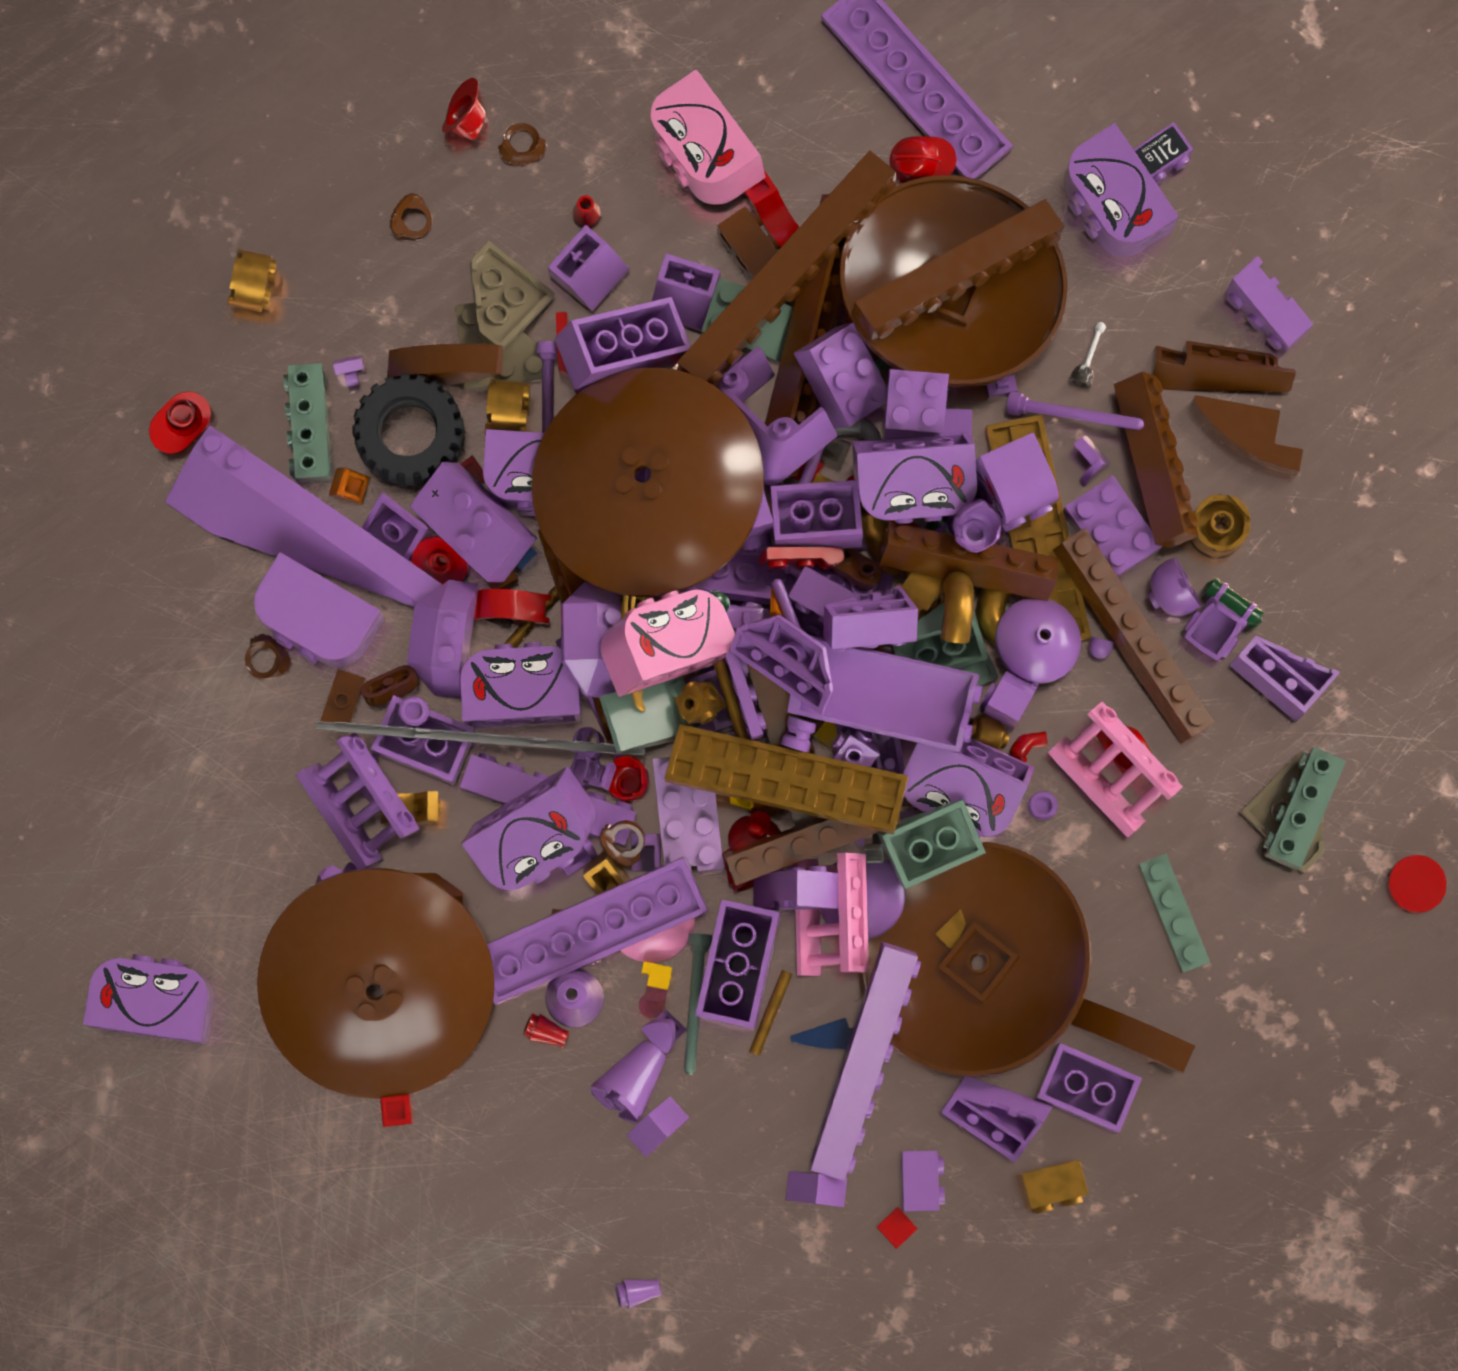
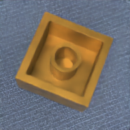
M1080 1159L1017 1175L1026 1209H1033L1034 1213L1037 1214L1054 1210L1053 1203L1062 1201L1063 1206H1070L1083 1202L1082 1196L1089 1195Z

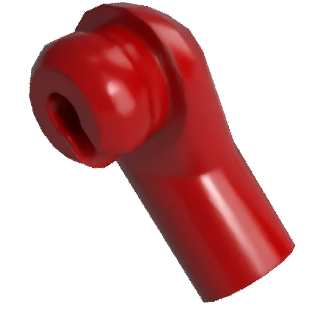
M1046 731L1020 735L1011 746L1010 755L1026 762V755L1032 747L1048 746Z

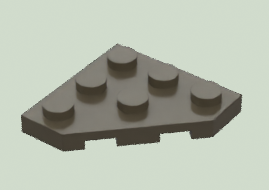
M490 241L470 261L478 337L486 344L503 346L504 351L554 299L555 293Z
M474 303L455 305L459 344H486L478 337ZM521 332L503 351L501 375L464 382L465 391L489 388L490 379L521 381L525 383L541 382L543 363L539 358V354H536L537 342L524 332Z
M1303 750L1240 812L1265 838L1270 831L1275 832L1279 822L1274 820L1281 804L1286 806L1290 795H1287L1286 791L1292 778L1297 779L1301 769L1297 765L1304 752ZM1324 815L1301 868L1298 869L1302 874L1325 853L1323 841Z

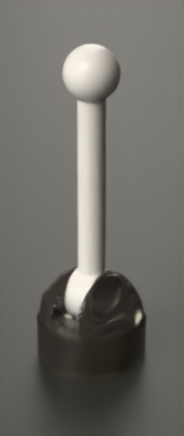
M1097 322L1094 326L1096 332L1084 365H1078L1071 373L1069 382L1077 387L1091 388L1094 373L1089 365L1100 335L1106 329V325L1103 322Z

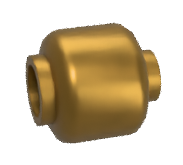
M979 714L975 718L969 719L968 725L973 726L971 738L997 750L1006 747L1009 733L1006 732V726L1003 723L985 714Z

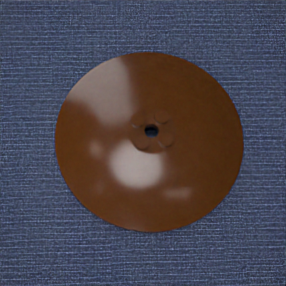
M951 175L923 177L895 186L888 196L882 195L876 202L877 207L874 212L867 218L863 216L857 223V230L850 238L846 239L839 268L840 292L845 310L864 343L877 356L895 369L949 374L948 386L987 385L1008 378L1035 361L1048 347L1061 324L1067 302L1068 281L1064 259L1058 243L1050 248L1042 247L1037 250L1033 257L1026 261L1020 259L1013 263V266L1008 271L1002 274L997 272L991 275L988 281L981 286L976 287L973 285L967 288L966 292L959 298L954 300L949 298L943 301L942 305L935 311L921 313L911 324L907 326L899 325L894 328V331L889 336L883 339L877 337L869 341L851 315L855 301L1029 208L1019 198L993 184L968 177Z
M638 368L615 373L596 381L576 394L562 407L545 431L538 447L532 472V499L536 519L543 536L556 556L572 572L588 583L612 593L633 597L662 596L675 590L680 592L703 582L722 569L736 555L750 535L759 514L764 491V468L760 447L753 429L738 406L725 393L709 382L686 372L666 368ZM640 469H649L651 477L648 481L643 483L636 481V473Z
M981 842L986 852L985 854L905 889V904L900 918L889 931L879 937L868 940L869 972L859 973L861 990L864 996L881 942L916 952L918 956L917 961L921 962L916 979L911 978L908 989L912 990L908 1005L901 1007L899 1017H902L901 1027L897 1035H892L890 1042L912 1060L930 1069L956 1076L977 1077L1004 1073L1018 1068L1044 1053L1064 1034L1076 1017L1084 1000L1091 973L1092 954L1088 926L1083 911L1069 887L1051 868L1034 856L1022 850L992 842ZM961 909L966 924L960 939L950 950L935 933ZM977 955H984L987 960L986 966L981 970H974L972 967V960Z
M363 868L346 871L330 876L303 891L284 909L273 924L266 938L258 966L257 992L261 1015L268 1033L282 1055L292 1066L315 1083L329 1090L358 1098L380 1099V1097L412 1094L430 1087L447 1077L465 1061L478 1044L486 1029L494 1000L495 981L491 953L479 925L470 912L459 900L436 883L421 876L395 869ZM370 984H379L383 988V994L377 998L369 996L366 988Z

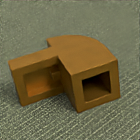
M438 791L397 793L407 810L414 816L417 825L435 824V821H438V815L441 810ZM381 810V824H390Z

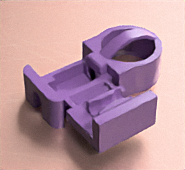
M591 727L580 728L573 737V741L587 742L590 734L595 733L596 743H605L602 734ZM570 750V752L575 754L570 770L584 789L589 788L591 785L609 790L616 765L611 762H607L606 766L601 765L599 760L601 753Z

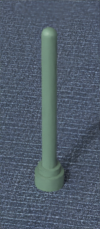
M689 933L688 945H691L690 951H693L684 1072L688 1075H692L696 1070L700 1017L695 1016L703 982L705 952H708V947H711L712 935Z

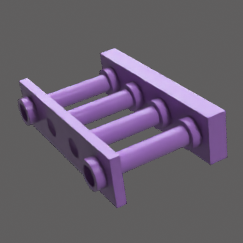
M352 733L336 741L342 752L324 767L317 763L302 769L296 774V777L356 868L363 869L372 867L383 859L377 849L393 836L398 834L401 839L417 832L420 828L415 822L412 813L407 810L368 751L365 742L357 733ZM349 761L358 776L338 791L330 776ZM365 785L374 800L354 816L345 801ZM379 810H382L390 825L370 840L361 825Z

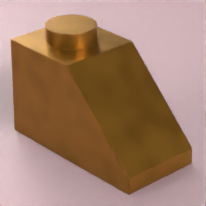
M604 851L584 865L583 877L597 894L630 880L623 867L615 863L614 860H611L610 856Z

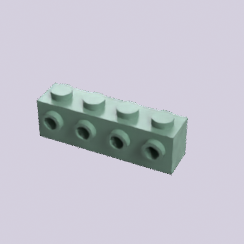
M322 363L287 366L288 374L283 375L284 391L289 392L290 402L285 403L286 420H291L292 429L287 431L288 448H293V459H289L290 476H295L298 484L332 481L324 366Z
M1316 747L1310 749L1309 753L1303 752L1297 765L1301 769L1297 779L1292 778L1286 794L1290 795L1286 806L1281 804L1274 820L1279 822L1275 832L1270 831L1263 844V847L1267 849L1265 857L1294 870L1301 868L1346 760Z

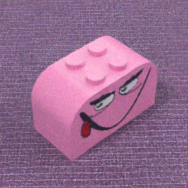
M697 69L660 93L654 100L651 107V121L657 138L655 142L660 149L659 155L668 167L670 165L673 166L676 171L675 177L683 188L688 186L699 200L712 205L724 204L766 178L760 153Z
M675 590L661 597L662 600L654 602L653 598L638 603V608L626 612L623 619L605 632L601 641L602 658L618 697L714 666V663L724 660L725 653L730 652L729 649L735 632L722 603L714 595L703 590H691L682 594Z

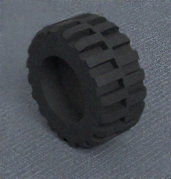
M410 373L401 374V378L394 379L393 376L384 378L385 383L380 386L376 383L370 387L371 393L368 396L364 394L359 401L361 404L360 408L355 409L353 416L355 424L352 425V434L356 449L364 465L369 468V471L375 477L379 476L382 478L383 482L389 485L395 483L398 484L399 488L407 489L409 485H415L416 488L424 487V483L429 481L442 462L453 463L454 460L458 461L461 455L460 449L461 445H464L465 436L460 410L448 390L445 391L437 381H428L426 376L418 374L417 378L410 376ZM404 407H418L426 410L432 416L436 426L435 438L430 446L424 451L411 456H402L391 452L382 439V426L385 420L393 412Z

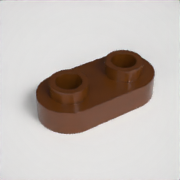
M843 548L842 552H844L843 554L847 558L834 569H830L862 590L875 589L880 584L882 576L879 564L853 548ZM864 570H868L872 573H865Z
M399 666L367 681L361 688V694L368 705L381 706L390 701L393 695L399 697L413 691L419 683V678L415 669L411 668V666Z

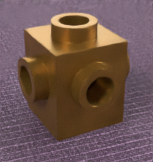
M692 681L681 689L682 693L674 699L680 716L688 724L701 723L705 725L717 717L716 714L726 707L712 682L697 683Z

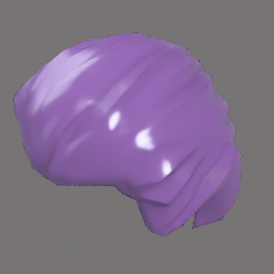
M982 499L965 505L953 520L955 541L969 552L978 553L989 548L1000 538L1003 523L1001 522L999 512L994 506Z

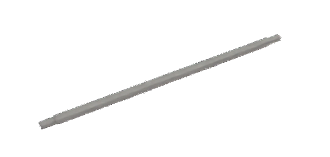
M317 721L316 723L317 730H330L334 732L624 755L645 754L644 748L617 753L615 745L608 743Z

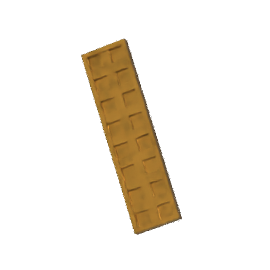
M1042 414L986 425L985 430L990 451L1034 432L1058 488ZM1060 493L1059 500L1051 505L1052 510L1047 512V514L1034 520L1027 516L1025 517V523L1008 531L1011 548L1057 558L1053 549L1069 539ZM1058 559V579L1049 599L1062 605L1073 616L1078 625L1081 640L1090 639L1091 632L1083 596ZM1040 631V637L1047 640L1048 635Z
M679 724L664 777L667 783L890 834L895 833L909 780L908 776L682 724Z

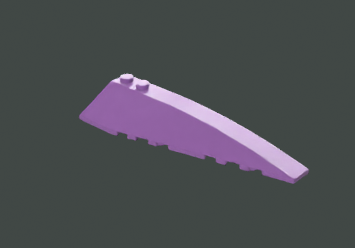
M210 425L192 449L165 500L166 504L212 535L229 539L237 544L254 548L271 556L277 557L279 552L312 571L368 589L376 594L393 598L412 607L442 585L357 524Z

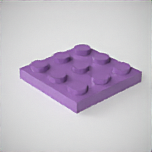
M732 652L725 653V664L749 739L762 743V738L766 736L767 728L762 712L756 713L755 711L758 699L753 684L747 685V677H749L747 664Z

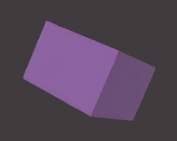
M669 1096L626 1136L647 1157L689 1119V1116Z
M789 1171L785 1200L844 1207L847 1178L843 1181L824 1174Z

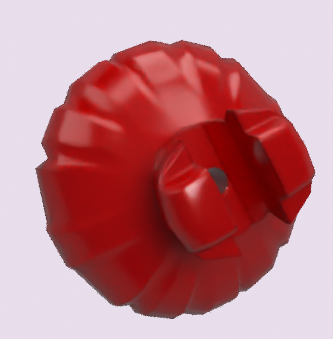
M758 810L749 816L739 818V820L733 823L728 833V844L734 850L780 833L781 830L777 824L771 821L767 813Z

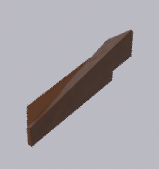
M1186 340L1184 352L1155 346L1151 374L1157 376L1163 389L1290 392L1296 370L1278 366V358L1270 353Z

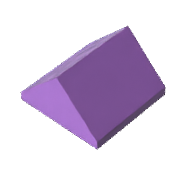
M385 493L380 494L362 526V529L408 561H411L412 554L417 545L425 538L431 536V532L425 524Z

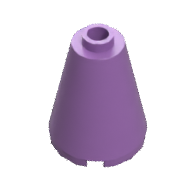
M576 969L550 981L545 993V1003L549 1014L555 1021L567 1027H581L589 1024L599 1015L603 1006L604 994L599 981L592 974L585 970ZM571 990H576L578 993L574 1000H569L566 996Z
M643 1040L593 1082L590 1087L592 1088L590 1090L592 1095L608 1110L613 1108L621 1112L618 1117L636 1124L643 1114L665 1063L666 1055L651 1041Z

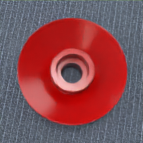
M440 536L425 538L417 545L412 554L411 563L442 585L448 580L463 581L467 575L468 563ZM438 556L444 557L447 562H441Z

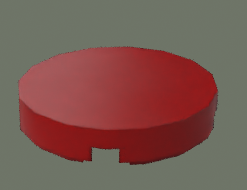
M1412 855L1404 857L1393 866L1389 874L1387 887L1391 899L1398 907L1411 913H1423L1432 910L1441 903L1446 894L1447 879L1444 870L1435 860L1428 856Z

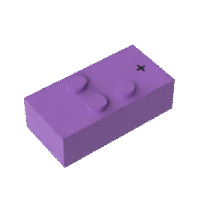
M442 462L409 506L487 582H504L537 539L522 522L459 463Z

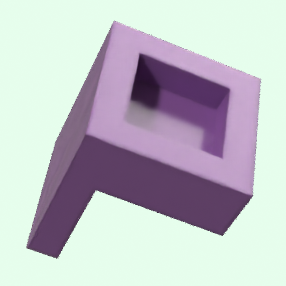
M631 834V848L633 849L639 842L637 834ZM645 834V845L640 852L641 858L632 865V871L649 872L661 867L660 834Z

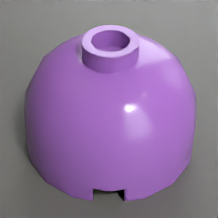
M1176 558L1163 562L1152 573L1150 580L1152 592L1148 593V596L1155 609L1161 607L1169 615L1185 616L1201 608V603L1194 587L1192 588L1188 581L1189 578Z

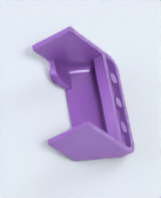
M757 346L724 373L717 388L738 406L748 420L760 447L764 468V484L776 485L797 470L838 435L822 407L799 425L791 418L782 417L767 427L742 402L775 375L762 349Z

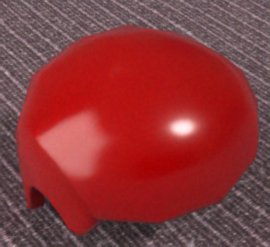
M629 755L615 757L613 764L616 765V769L608 791L614 798L623 802L640 798L649 785L648 770L635 757Z

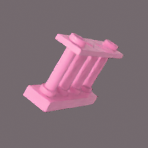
M1101 702L1087 714L1093 722L1076 739L1070 741L1067 736L1064 737L1048 754L1122 833L1129 838L1146 822L1141 816L1143 811L1162 794L1169 800L1183 786L1178 782L1177 777L1168 771L1119 720L1115 711ZM1102 730L1114 743L1091 763L1081 752V749ZM1122 751L1131 760L1133 765L1111 784L1102 775L1101 770ZM1143 773L1154 786L1134 805H1131L1121 795V792Z
M837 853V864L825 865L826 872L838 873L839 923L820 925V909L795 910L797 975L821 976V966L840 964V972H869L866 854ZM805 859L795 863L794 867H804L805 870H808L809 866H819V859ZM839 935L840 952L821 954L820 936Z

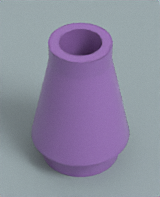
M658 1279L622 1280V1283L615 1284L620 1308L627 1306L629 1309L654 1297L661 1296Z

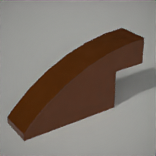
M435 344L389 350L387 377L393 376L394 379L401 378V374L410 373L411 377L417 378L419 374L426 376L429 381L435 380L438 383L455 385L501 375L503 346L492 344Z
M1198 395L1194 396L1191 408L1207 429L1231 450L1256 465L1277 473L1296 477L1300 472L1303 449L1275 444L1280 410Z
M1087 999L1083 1000L1076 1017L1070 1024L1147 1062H1157L1180 1074L1184 1072L1195 1048V1045Z

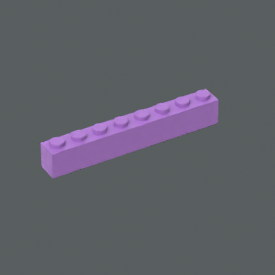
M881 942L809 1162L811 1171L845 1181L847 1173L852 1174L856 1157L853 1156L856 1145L861 1146L866 1129L862 1128L865 1117L870 1118L872 1115L875 1101L871 1099L874 1090L880 1089L884 1073L880 1071L883 1062L888 1063L893 1050V1045H890L892 1035H897L901 1027L902 1017H899L902 1006L906 1007L908 1005L912 991L908 989L911 978L916 979L921 962L917 961L918 956L914 951Z

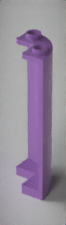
M811 636L826 647L833 692L822 715L790 694L788 713L959 753L961 752L963 742H970L973 726L968 725L973 703L979 704L983 688L982 686H977L979 674L862 647H851L847 651H837L831 649L825 639Z

